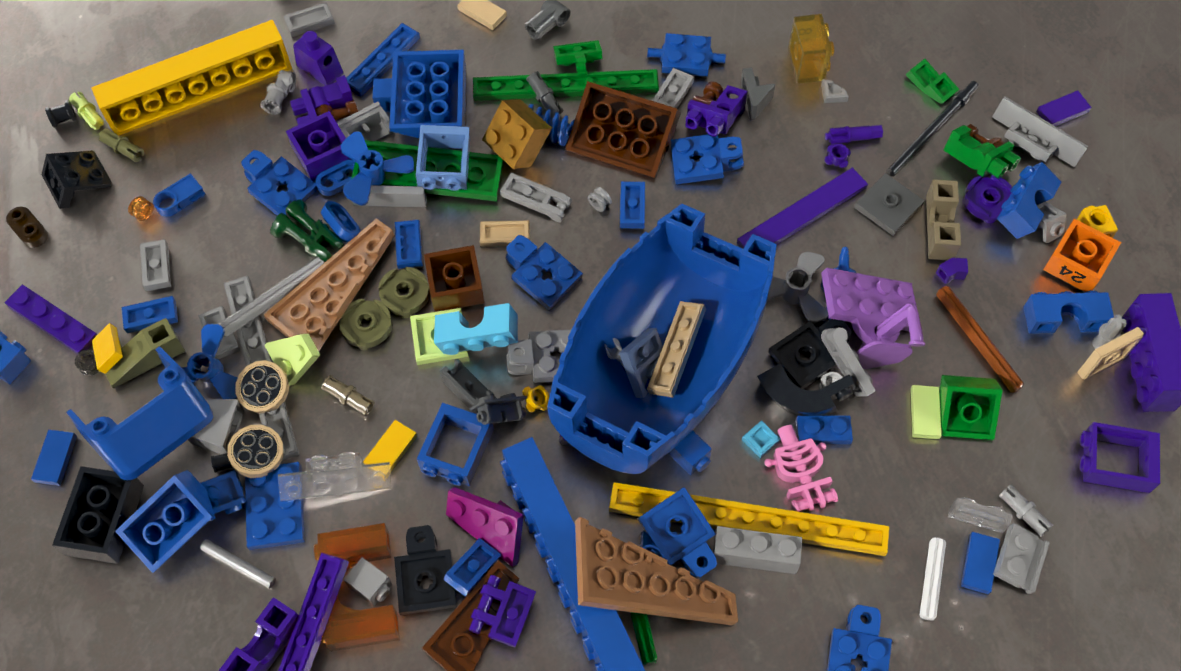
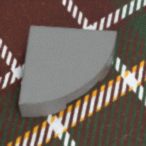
M822 79L821 87L824 103L848 102L849 96L846 89L834 84L832 80Z

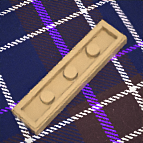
M680 301L647 387L649 394L674 398L706 311L704 304Z

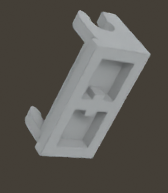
M379 102L337 122L346 138L356 131L361 132L364 140L380 141L394 134L389 129L390 119Z

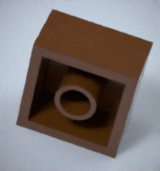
M474 245L424 254L434 312L485 303Z

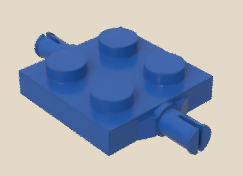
M666 33L662 49L648 47L647 57L661 58L662 73H670L675 68L689 75L708 77V68L711 62L725 64L726 54L712 53L710 47L711 37Z

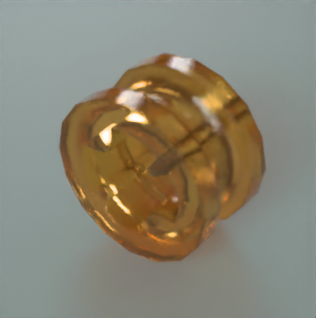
M142 196L134 198L128 207L129 214L139 221L148 219L154 210L153 203L147 201Z

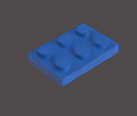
M300 462L280 464L278 468L273 469L268 475L261 478L245 476L247 548L255 550L305 543L302 470Z

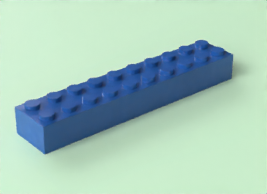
M533 437L503 449V460L500 461L505 482L507 486L512 488L513 498L518 509L523 511L524 522L529 533L535 532L536 548L541 558H547L545 559L548 566L547 571L552 582L559 583L557 585L559 589L558 595L564 608L570 607L571 609L569 611L572 617L570 620L576 634L582 633L583 635L582 641L584 644L582 646L588 660H595L596 664L594 666L596 671H645L616 610L578 605L575 524Z

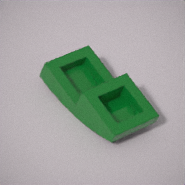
M923 59L906 74L920 90L941 104L960 90L945 72L939 75L926 59Z

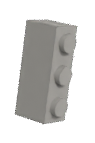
M717 526L713 553L717 564L796 574L801 564L802 537Z

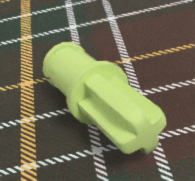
M75 92L72 93L69 101L77 109L78 116L81 119H85L91 128L95 130L100 129V126L104 125V121L96 112L95 105L89 103L82 92H77L79 97Z

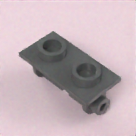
M510 393L495 399L494 395H489L478 399L479 403L469 409L470 411L478 410L477 420L484 425L500 423L503 420L504 422L520 421L526 416V410L522 407L521 401L527 399V396L516 397L515 393Z

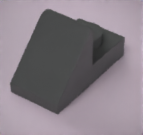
M752 67L743 68L741 87L747 91L746 106L750 120H755L772 100L775 84L759 86L758 76L754 77Z

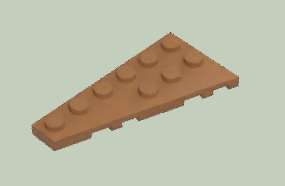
M376 218L264 314L266 320L287 338L300 334H309L319 351L395 237L393 230Z

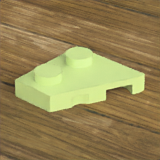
M300 334L265 344L273 362L286 372L289 386L295 385L320 356L309 334Z

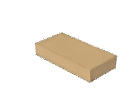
M462 0L457 5L460 12L491 30H494L507 17L506 10L488 0Z
M529 220L480 222V247H507L518 235L525 236L530 240Z

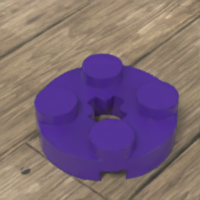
M993 175L990 178L977 176L969 182L964 192L963 206L971 214L982 219L984 222L994 223L998 220L997 218L1002 211L1001 206L1011 195L1010 190L1012 186L1005 179H998ZM984 195L987 197L992 195L994 197L993 201H988Z

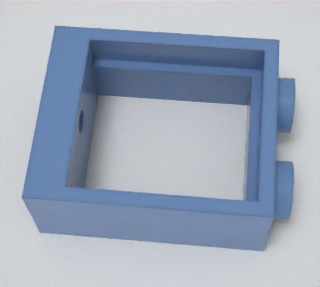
M420 125L416 166L417 186L428 190L435 188L453 191L459 189L467 190L470 154L469 127ZM428 147L462 149L461 173L426 171Z

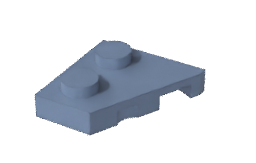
M648 328L619 352L636 398H644L647 395L648 391L645 389L647 380L652 377L663 348L656 328Z

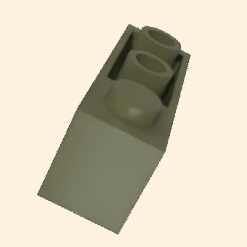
M167 318L142 329L121 348L123 358L105 373L112 388L162 364L155 350L159 346L171 358L185 352L182 343Z

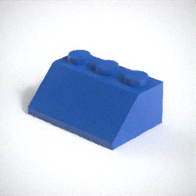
M189 470L175 474L115 532L149 570L154 573L215 515L207 490Z

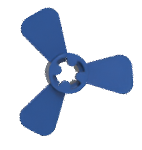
M359 131L353 132L341 144L342 153L357 162L360 171L344 185L343 192L346 198L360 206L368 203L371 186H379L384 182L385 172L411 173L414 170L413 157L409 155L383 161V157L379 152L368 150L364 137Z
M206 324L201 330L202 352L193 354L187 362V367L181 368L193 383L198 380L212 383L222 399H237L236 381L238 377L225 373L222 362L215 358L225 330L218 324ZM202 365L208 367L209 371L207 373L201 372Z

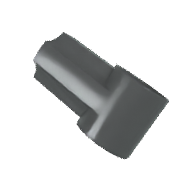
M546 0L541 7V11L525 23V29L533 39H540L554 26H563L568 21L571 11L557 0Z

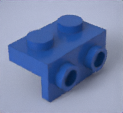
M235 470L200 482L207 490L214 514L225 510L226 515L242 509L241 504L246 502L242 484Z

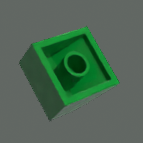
M952 375L941 376L939 390L941 436L995 439L1003 392L996 379Z

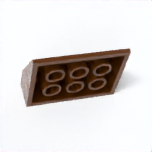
M587 81L565 150L656 178L671 143L670 140L674 136L681 113L677 108Z

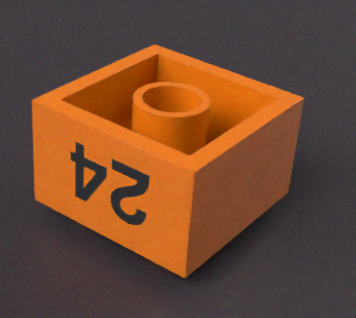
M1073 219L1043 270L1084 292L1093 291L1121 242Z

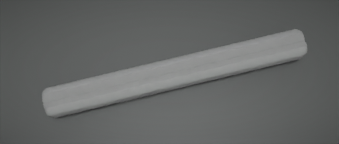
M316 257L219 323L218 325H221L225 330L224 337H228L283 299L324 264V260Z

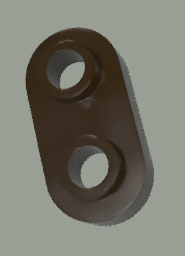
M16 207L8 212L6 216L7 224L27 247L36 248L46 242L48 238L47 231L28 208Z

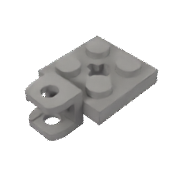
M571 330L530 331L528 340H518V343L509 344L506 355L508 372L513 375L533 374L534 383L553 382L560 362L556 360L555 356L550 354L554 353V351L564 352Z

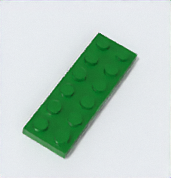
M365 140L368 150L379 152L383 157V161L405 155L413 157L414 170L411 173L385 172V180L379 186H417L418 146ZM428 147L426 171L461 173L462 151ZM470 152L467 190L459 189L453 191L435 188L432 190L425 189V193L497 201L504 160L499 155ZM357 162L354 165L352 178L360 172Z

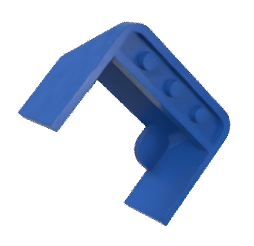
M160 346L155 350L165 366V369L158 376V384L164 392L117 425L109 417H98L85 425L72 409L66 412L86 441L123 480H133L139 477L206 427L213 419V411L208 402L185 371Z

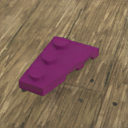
M456 487L448 490L446 515L477 540L481 538L502 554L500 558L512 568L519 563L524 514Z

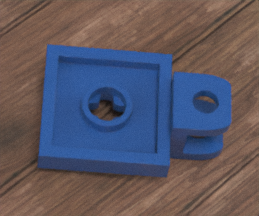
M706 134L670 140L676 185L724 178L723 172L737 170L744 166L742 143L739 137L718 138V135L715 137ZM730 145H735L737 148H735V147H734V148H728V147H729ZM696 155L702 156L699 162H695L691 158ZM737 158H738V160L735 161V162H731V161H730V160H733V159H737Z
M253 150L241 161L245 176L252 183L247 188L248 193L277 216L280 213L286 215V207L291 202L298 199L305 202L318 190L315 182L282 156L273 163L262 152ZM287 185L288 191L282 190L278 192V186Z
M518 235L506 247L507 254L505 259L516 270L512 274L511 279L548 311L582 278L583 273L546 242L537 249V246L528 238ZM542 272H551L553 279L547 278L543 280Z
M685 487L637 518L653 544L662 551L665 559L668 560L667 564L672 565L680 560L693 577H702L717 566L716 557L706 543L716 533ZM672 519L676 522L680 520L683 522L681 534L678 535L676 531L671 533L669 530ZM699 557L703 559L702 567H699L697 565V559Z
M856 605L848 614L846 630L832 629L827 671H855L856 667L851 664V659H856L857 655L862 656V660L866 662V667H862L861 671H889L892 639L879 637L881 614L878 608ZM861 615L867 618V624L861 621Z

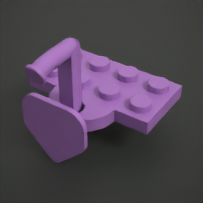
M826 268L821 272L829 318L851 322L855 333L863 341L861 349L857 351L859 362L863 369L899 363L912 354L911 346H925L912 283ZM900 330L910 332L911 341L908 343L909 345L895 343L900 335Z

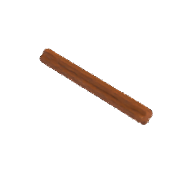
M944 286L939 289L936 294L1009 391L1014 393L1020 390L1024 382L951 288Z

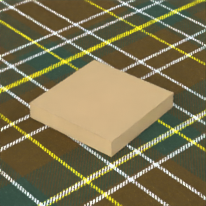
M1136 327L1093 351L1077 373L1082 379H1087L1125 359L1141 340L1144 333L1139 327Z

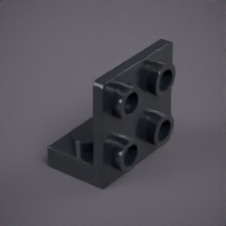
M95 151L46 154L41 175L59 209L69 208L76 190L111 187L112 182Z

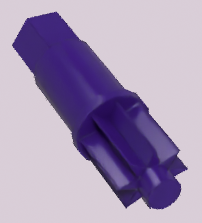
M882 125L846 126L830 128L829 133H825V140H829L831 144L850 143L851 141L882 138L883 128Z

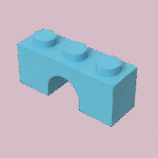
M509 303L484 307L483 320L473 328H469V322L460 311L435 315L434 344L443 354L456 355L461 351H481L487 347H506L509 344L518 343V314Z

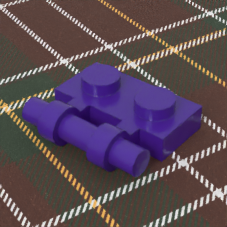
M490 575L487 585H483L480 592L482 597L478 608L474 609L471 615L473 620L469 630L480 634L483 624H488L492 626L488 638L515 648L536 591L509 581L506 591L497 589L501 579ZM493 599L501 601L496 616L488 613Z

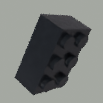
M80 466L52 546L65 556L118 564L125 542L115 531L136 512L144 485L138 478L123 480L114 471Z

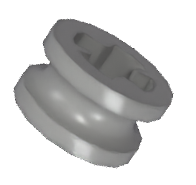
M597 187L594 193L588 195L590 204L599 212H603L605 206L612 204L608 193L600 187Z

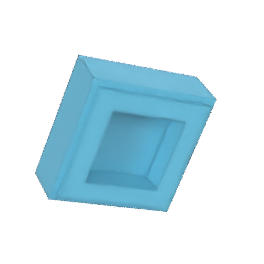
M761 420L742 437V441L761 459L780 442V438Z

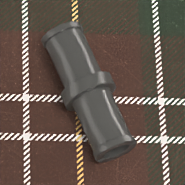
M539 71L530 74L526 78V81L537 95L536 100L542 103L546 111L548 109L551 110L552 118L556 112L561 114L564 111L553 96L554 91L551 87L548 88Z

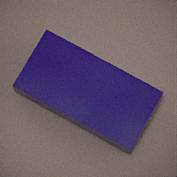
M1077 90L1039 106L1036 112L1045 121L1058 126L1089 113L1092 107Z

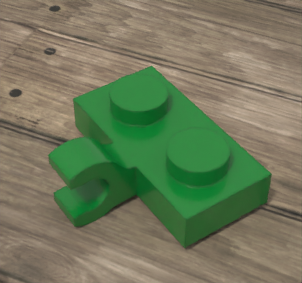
M599 40L553 46L557 65L569 66L575 63L578 75L587 74L586 62L591 63L603 59Z

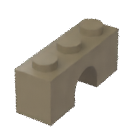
M933 179L927 192L928 259L948 260L955 258L960 249V223L954 222L955 211L959 203L958 181Z

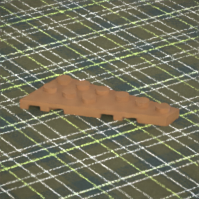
M582 517L575 520L578 605L725 625H734L738 622L736 595L708 580L703 582L691 576L690 571L682 567L677 569L667 564L668 560L630 541L625 543L613 537L612 532L604 528L599 530L589 525V521Z

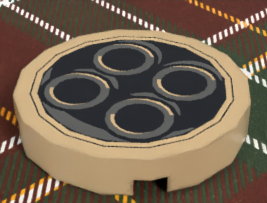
M266 360L255 361L246 366L236 381V396L239 403L247 410L258 414H263L270 410L274 411L279 408L286 400L289 392L286 372L277 364Z
M249 425L240 429L232 436L228 444L227 456L232 467L240 475L249 478H261L279 467L284 457L283 442L279 434L272 428L264 425Z

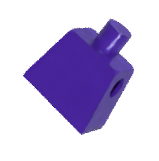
M307 31L294 43L293 49L296 65L323 85L332 84L336 81L337 77L344 73L334 48L318 37L316 32Z

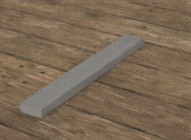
M249 276L223 283L232 314L255 299ZM258 315L236 330L246 366L255 361L266 360L273 362L265 347L268 341L261 316ZM285 402L274 411L270 410L269 412L259 414L261 424L272 428L279 434L284 447V457L282 460L299 455Z

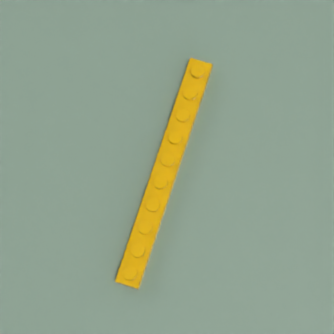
M613 482L609 512L640 517L676 492ZM690 495L713 529L721 526L802 537V543L881 556H886L888 552L889 526Z

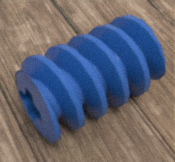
M529 104L528 107H530V108L533 110V109H534V105H533V104ZM539 106L535 113L552 127L546 140L550 139L552 143L559 141L561 146H566L575 119L570 124L568 123V115H565L561 121L559 112H556L552 118L551 110L549 109L543 115L542 107Z

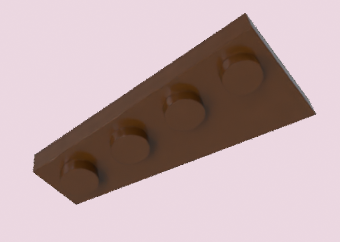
M499 560L422 647V650L445 671H474L490 639L488 635L492 626L488 624H483L480 634L469 630L473 620L471 615L473 610L478 608L482 597L480 592L483 585H487L490 575L501 579L497 589L506 591L509 581L517 584L520 579ZM493 599L488 613L496 616L501 601Z

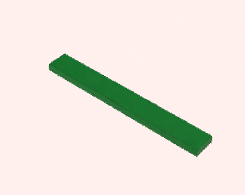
M657 69L587 72V74L578 75L577 73L540 74L548 88L551 87L554 91V97L583 96L587 81L628 94L658 93L659 91ZM529 75L473 77V101L533 99L537 95L526 81Z

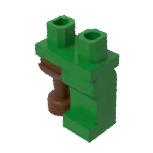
M972 124L968 126L962 125L954 129L943 151L968 167L978 170L977 174L981 177L990 173L999 179L1007 170L1010 172L1015 170L1021 157L1011 152L1015 146L1009 141L1004 143L1002 138L999 137L989 140L979 135V129Z

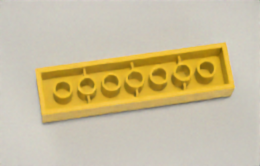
M272 19L91 87L99 109L110 128L120 136L276 76L280 70L289 71L292 69L282 37Z

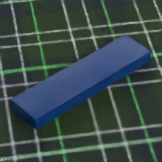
M401 23L346 77L350 90L362 97L373 86V80L380 79L393 66V52L408 51L420 39V33Z

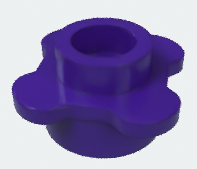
M843 144L828 146L827 151L829 153L825 157V163L846 168L848 166L847 158L851 155L850 149Z

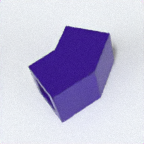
M967 258L948 259L939 265L936 274L945 284L954 279L965 280L968 274Z

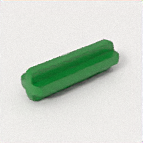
M631 612L643 665L653 664L657 662V654L647 614Z

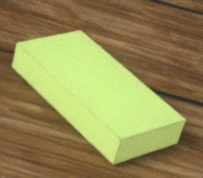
M912 385L911 416L913 438L940 439L939 387Z

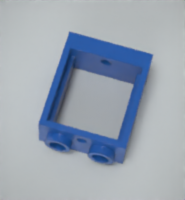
M442 403L417 457L419 468L428 476L436 477L439 475L445 477L451 484L470 486L494 431L493 424L484 425L478 422L477 414ZM444 424L478 435L464 468L430 457Z

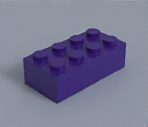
M1171 293L1139 294L1122 316V319H1125L1127 322L1126 326L1122 329L1124 334L1136 327H1139L1144 333L1141 340L1128 354L1132 363L1131 375L1136 380L1138 388L1137 400L1141 403L1143 412L1176 411L1181 406V328Z

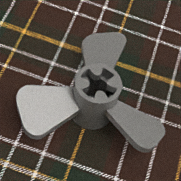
M811 252L802 253L799 256L797 267L787 272L785 280L772 277L767 301L783 296L784 300L790 304H800L808 321L818 323L826 320L828 317L827 309L808 294L812 280L811 276L824 264V257Z

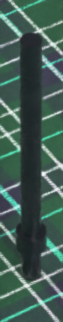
M971 81L964 90H960L945 110L887 169V173L890 176H895L959 107H964L967 104L970 96L979 88V84L976 81Z

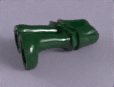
M301 199L288 204L285 210L286 215L284 213L278 214L270 229V234L275 238H283L287 234L305 247V252H308L310 256L319 257L324 262L332 257L331 253L326 250L328 246L337 252L345 246L341 239L329 229L327 224H323L320 219L316 222L307 214V205ZM291 220L299 222L300 224L305 226L308 230L311 231V235H308L296 224H294Z

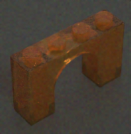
M385 523L317 534L318 543L314 544L316 561L319 560L321 553L347 560L349 564L346 572L355 566L362 557L368 562L391 558L389 531ZM337 595L321 642L322 644L326 643L329 650L333 652L398 641L400 636L397 611L393 605L364 610L350 609L340 603L339 596Z

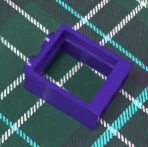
M1093 422L1086 431L1082 432L1080 445L1084 447V455L1080 460V471L1083 472V482L1151 493L1160 485V433ZM1097 441L1138 447L1139 476L1097 469Z

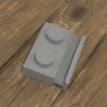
M1015 523L1009 525L993 575L1017 588L1021 587L1028 594L1035 592L1050 542L1047 540L1042 541L1038 538L1039 536Z

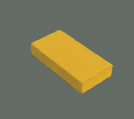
M109 323L92 340L97 370L104 374L123 358L117 327Z
M394 420L364 459V465L387 478L418 437L417 433Z

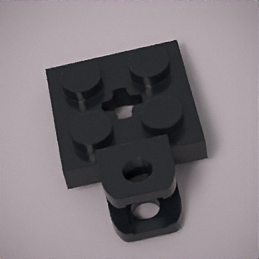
M831 319L821 325L819 330L809 321L771 346L768 353L777 364L781 363L791 381L797 387L804 389L837 367L821 339L822 332L829 328H843L847 331L848 338L846 341L849 343L852 331L842 320ZM803 351L805 354L810 352V360L800 359V352Z
M431 526L410 527L406 533L408 555L394 557L399 614L406 615L457 607L455 588L443 580L445 574L453 567L451 549L438 551L437 539ZM424 575H428L429 579L433 580V584H430L428 589L418 586V582L423 580Z

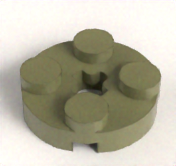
M405 267L406 270H397L396 268L386 273L379 283V297L390 313L409 318L427 304L430 297L429 285L421 271L412 267ZM407 287L410 288L407 295H400L399 289L405 290Z
M358 299L351 302L342 315L340 330L344 339L349 344L358 347L360 350H368L382 343L392 332L391 315L388 308L379 300L365 301V299ZM363 319L366 321L372 320L371 325L368 327H361V321Z

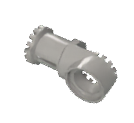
M280 70L276 83H271L267 86L268 93L260 105L264 111L268 110L267 113L271 112L272 115L273 113L275 115L281 113L283 99L287 97L288 92L292 93L295 89V72Z

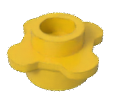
M538 385L535 388L527 386L523 389V396H527L525 408L528 412H534L537 409L542 411L548 409L549 394L542 385Z

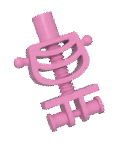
M786 425L778 429L777 432L783 447L776 448L773 455L774 459L768 458L764 464L767 467L775 465L777 475L782 481L801 483V486L788 489L787 492L788 500L800 496L803 498L798 501H791L793 510L797 512L808 510L810 512L814 510V504H818L820 508L826 507V503L838 502V496L834 488L824 493L821 491L831 486L833 482L831 477L814 482L812 480V477L819 472L823 464V455L820 451L826 449V444L821 442L816 446L811 438L799 442L792 425ZM815 461L816 466L808 470L807 467ZM810 493H813L815 498L812 499Z

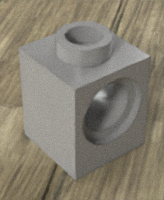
M363 557L344 578L345 583L351 590L374 607L378 602H383L391 592L390 587L392 583L389 577Z

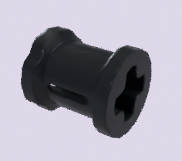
M66 100L65 104L53 108H45L47 117L54 128L58 127L59 123L71 119L73 121L77 120L76 113L69 100Z

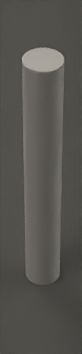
M208 540L203 541L201 544V550L264 586L271 588L275 584L276 578Z

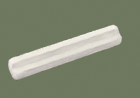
M932 538L929 542L919 614L920 618L930 621L937 617L946 541L941 538Z

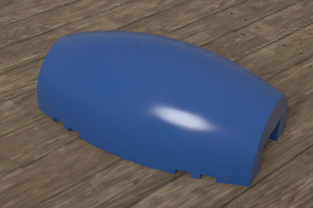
M680 204L669 214L658 220L657 226L649 233H643L639 237L640 241L632 249L628 248L617 259L595 287L568 336V343L561 354L560 364L553 378L547 405L550 421L559 434L590 459L610 469L628 474H639L646 471L671 452L699 425L719 401L745 359L764 314L772 283L777 244L752 234L744 249L704 232L705 213L684 204ZM680 301L704 304L706 311L674 398L649 394V392L644 398H636L625 368L617 359H610L607 356L604 344L608 348L613 349L616 347L613 338H616L623 350L648 328H656L661 343L664 345ZM651 378L647 380V383L645 385L646 390Z

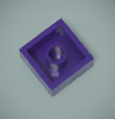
M330 111L286 130L294 153L312 181H315L321 172L345 160H352L341 151V144L346 137Z

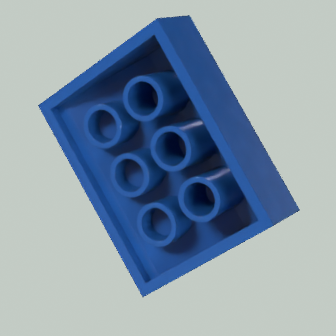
M464 50L393 52L390 131L419 138L420 125L465 127L466 62Z

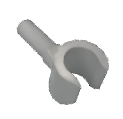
M613 338L615 348L610 349L604 344L607 356L610 359H617L624 367L619 352L622 351L620 342Z

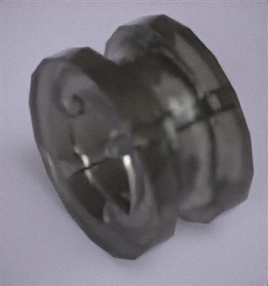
M83 350L76 356L75 366L83 375L92 376L99 372L93 350ZM87 360L93 362L90 366L85 364Z

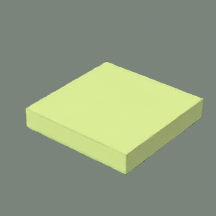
M461 308L410 316L417 365L469 357L468 350L461 351L456 355L443 354L434 344L435 315L460 311L462 314Z

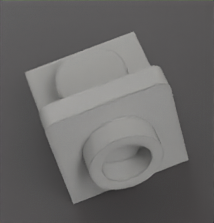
M1047 202L1037 205L1044 213L1038 226L1043 229V241L1049 243L1063 236L1066 232V213Z

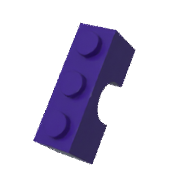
M273 597L255 621L258 628L252 640L242 649L236 647L219 671H268L289 642L298 614Z

